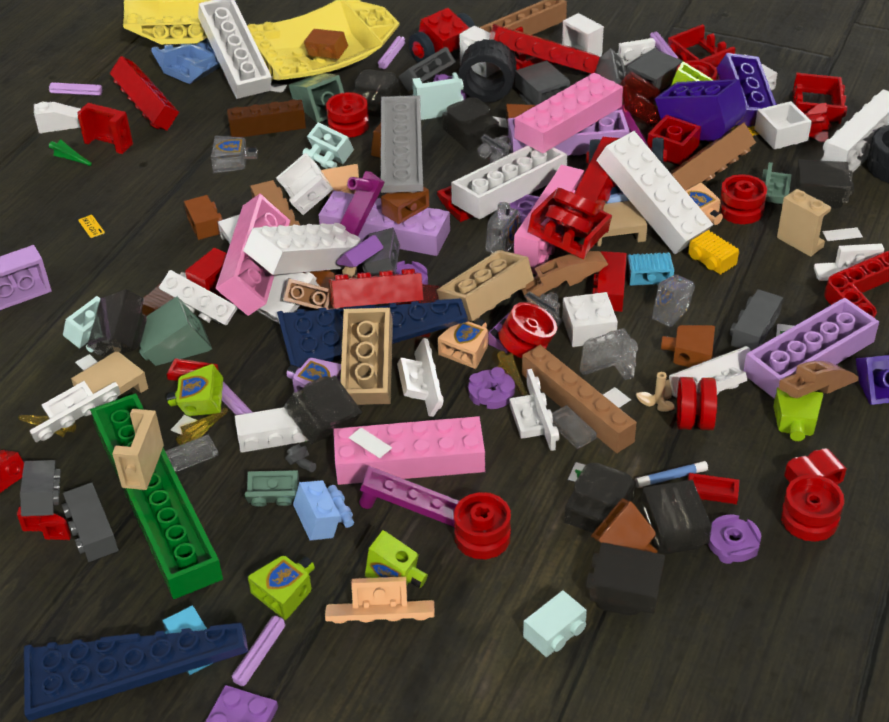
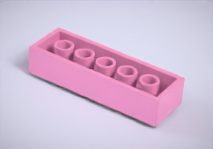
M593 73L515 117L514 138L541 153H545L622 107L623 86Z
M561 165L515 233L514 254L528 257L532 274L538 275L535 268L548 261V257L554 254L556 246L527 232L531 213L558 187L575 193L584 176V170ZM547 217L540 225L545 226L552 219ZM554 221L556 223L555 232L563 235V226Z
M258 194L242 206L215 288L248 316L267 304L275 276L243 251L252 228L263 226L278 227V225L289 226L290 220L261 194Z
M479 416L334 429L335 466L338 485L362 483L368 466L402 479L485 472V449ZM363 428L391 446L392 449L381 458H378L349 439V437L358 429Z

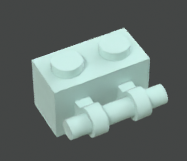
M318 122L307 136L312 148L311 150L305 148L303 154L307 153L314 161L328 169L337 167V163L332 160L344 164L354 149L347 136Z
M96 296L66 319L63 336L79 349L91 341L86 345V348L89 352H93L105 346V342L110 338H115L119 331L123 329V325L119 321L114 324L111 323L114 309Z

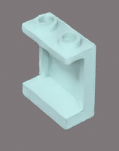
M452 73V79L422 83L420 78L412 79L413 96H420L421 120L461 114V106L464 105L461 94L463 81L459 79L457 73Z

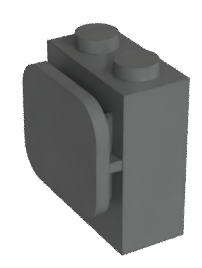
M653 48L627 66V82L651 94L660 95L671 87L677 67L683 61Z
M548 61L515 71V87L520 90V98L528 105L537 106L570 87V80Z

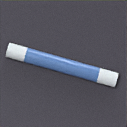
M706 461L638 477L635 478V484L637 488L688 476L689 473L704 472L708 470V465Z

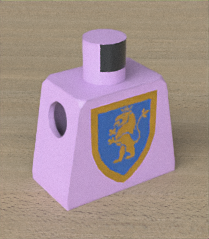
M309 358L301 368L291 365L287 370V377L293 380L294 393L297 396L323 410L340 390L341 364Z

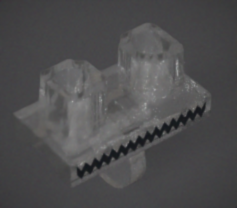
M484 134L481 137L483 143L477 148V151L484 159L492 154L489 157L492 163L508 155L511 149L510 138L503 135L496 137L494 140Z
M529 291L525 295L528 303L535 304L552 315L558 326L563 322V319L559 317L561 304L558 303V295L556 293L550 292L547 295L542 294L538 297Z

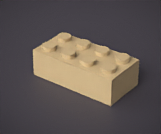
M498 250L437 289L439 300L461 298L468 320L474 321L479 319L480 315L486 311L495 308L501 301L510 298L516 291L525 288L534 278L527 256Z
M390 308L344 309L340 395L344 405L391 404L393 319Z

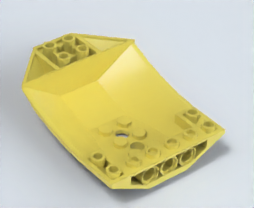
M124 0L123 26L125 29L159 44L198 43L207 38L198 19L199 3L211 0Z
M336 0L302 16L275 23L249 24L247 27L272 79L284 80L334 71L365 59L385 44L399 27V22L385 7L357 0ZM313 28L344 32L348 47L339 59L308 55L304 41Z

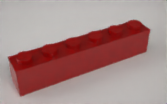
M493 24L489 40L493 39L502 42L510 50L591 74L595 73L600 56L594 53Z
M120 56L110 72L114 82L121 86V90L129 95L128 99L136 103L135 107L143 111L142 115L150 120V124L157 129L161 127L168 130L179 114V111L136 63Z
M602 137L575 194L600 205V210H603L606 201H609L610 192L616 186V183L596 160L607 145L620 138ZM563 227L564 233L570 230L566 227ZM577 230L574 231L575 237L586 238L588 236Z

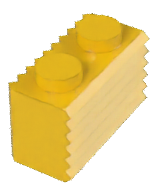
M707 230L690 240L688 254L692 259L706 265L709 270H714L721 275L728 269L730 270L731 267L733 268L734 265L736 266L739 249Z

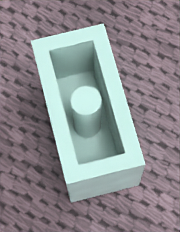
M561 591L524 620L523 637L545 657H548L554 651L561 650L566 641L571 637L582 633L586 627V609L565 591Z

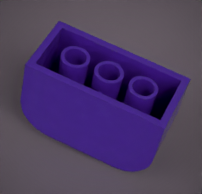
M739 79L676 82L655 98L661 120L666 115L701 126L700 140H706L707 142L721 138L743 120L747 112Z

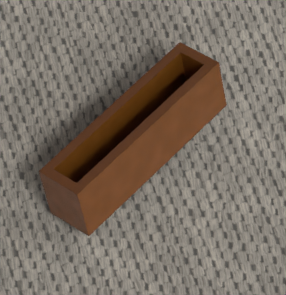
M302 99L227 109L232 139L306 129Z

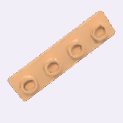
M406 577L352 579L353 603L328 604L325 612V621H332L334 623H344L350 620L372 622L377 619L399 621L403 618L426 620L429 617H434V601H407Z

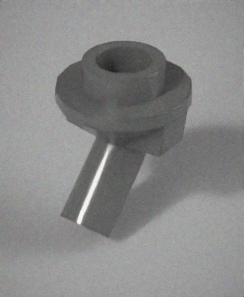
M297 444L287 450L288 455L285 459L290 465L297 463L298 466L307 471L314 472L316 470V464L305 459L309 456L306 445L301 447Z

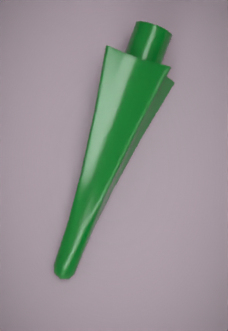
M61 139L58 143L54 141L49 143V148L54 150L53 156L66 158L88 166L92 165L89 160L78 154Z

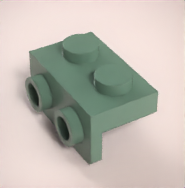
M769 162L768 169H763L762 181L767 186L765 202L783 204L784 197L789 194L792 174L772 172L773 163Z
M298 470L248 472L247 492H245L247 502L251 503L252 506L258 507L266 506L267 503H276L280 506L291 505L295 500L299 486Z

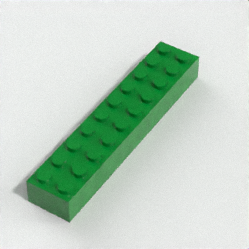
M136 393L90 409L95 429L119 482L120 479L112 453L115 446L131 447L135 431L130 412L132 409L144 410ZM163 448L147 490L123 488V491L174 600L223 580L219 559Z

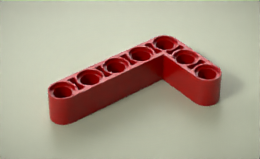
M889 251L831 275L825 289V299L832 305L846 298L875 318L876 308L862 293L889 282Z

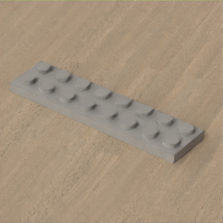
M420 96L381 97V180L385 182L381 193H415L423 191Z

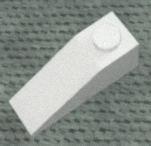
M56 102L34 104V116L39 133L81 128L77 115L80 108Z

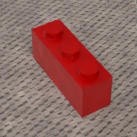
M601 251L608 265L594 274V286L598 288L593 287V294L607 292L613 310L622 312L627 253Z

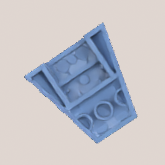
M208 38L194 44H180L178 47H173L170 44L165 45V49L151 48L163 73L188 84L205 77L221 66Z

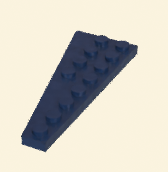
M461 298L435 300V302L431 303L415 301L411 302V304L403 305L389 303L388 306L364 305L343 307L342 309L327 310L326 308H319V310L315 311L298 309L297 312H277L290 363L300 368L309 358L329 362L342 359L344 309L390 308L393 319L392 344L468 322Z
M242 623L210 626L209 629L198 631L186 628L182 629L179 633L166 634L164 631H157L155 635L140 636L138 633L101 637L100 640L83 642L80 639L73 640L72 644L58 645L56 642H51L43 647L24 646L25 717L29 721L39 719L247 653L245 628Z

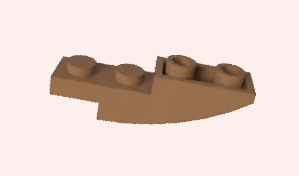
M588 251L584 259L573 254L558 257L536 267L535 270L538 275L533 277L534 280L521 290L527 301L530 302L533 299L532 297L530 298L529 293L539 298L542 294L560 286L566 280L569 286L580 283L584 278L602 270L608 263L600 251Z
M288 279L283 298L284 301L315 309L343 308L331 307L329 288Z
M811 361L797 365L796 374L781 379L778 389L788 393L793 398H800L817 390L828 394L857 382L859 377L833 363Z

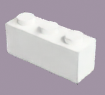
M306 404L235 416L241 453L312 440Z

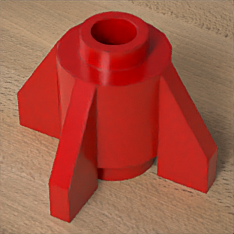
M827 103L818 104L805 114L812 121L809 137L819 142H825L829 139L828 131L824 132V130H829L831 123L829 122L828 115H823L827 113Z

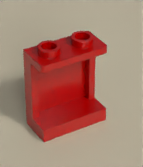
M87 103L77 112L85 144H90L94 139L115 144L116 152L123 154L133 145L126 112L92 103Z

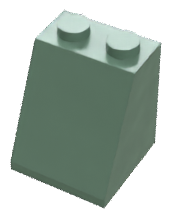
M322 73L289 85L292 98L296 100L302 99L304 112L316 123L328 119L326 107L328 99L334 95L344 93L339 75Z
M178 296L133 325L136 335H134L135 340L141 347L139 349L141 356L146 361L150 360L155 366L172 362L174 359H183L208 352L212 349L202 321Z

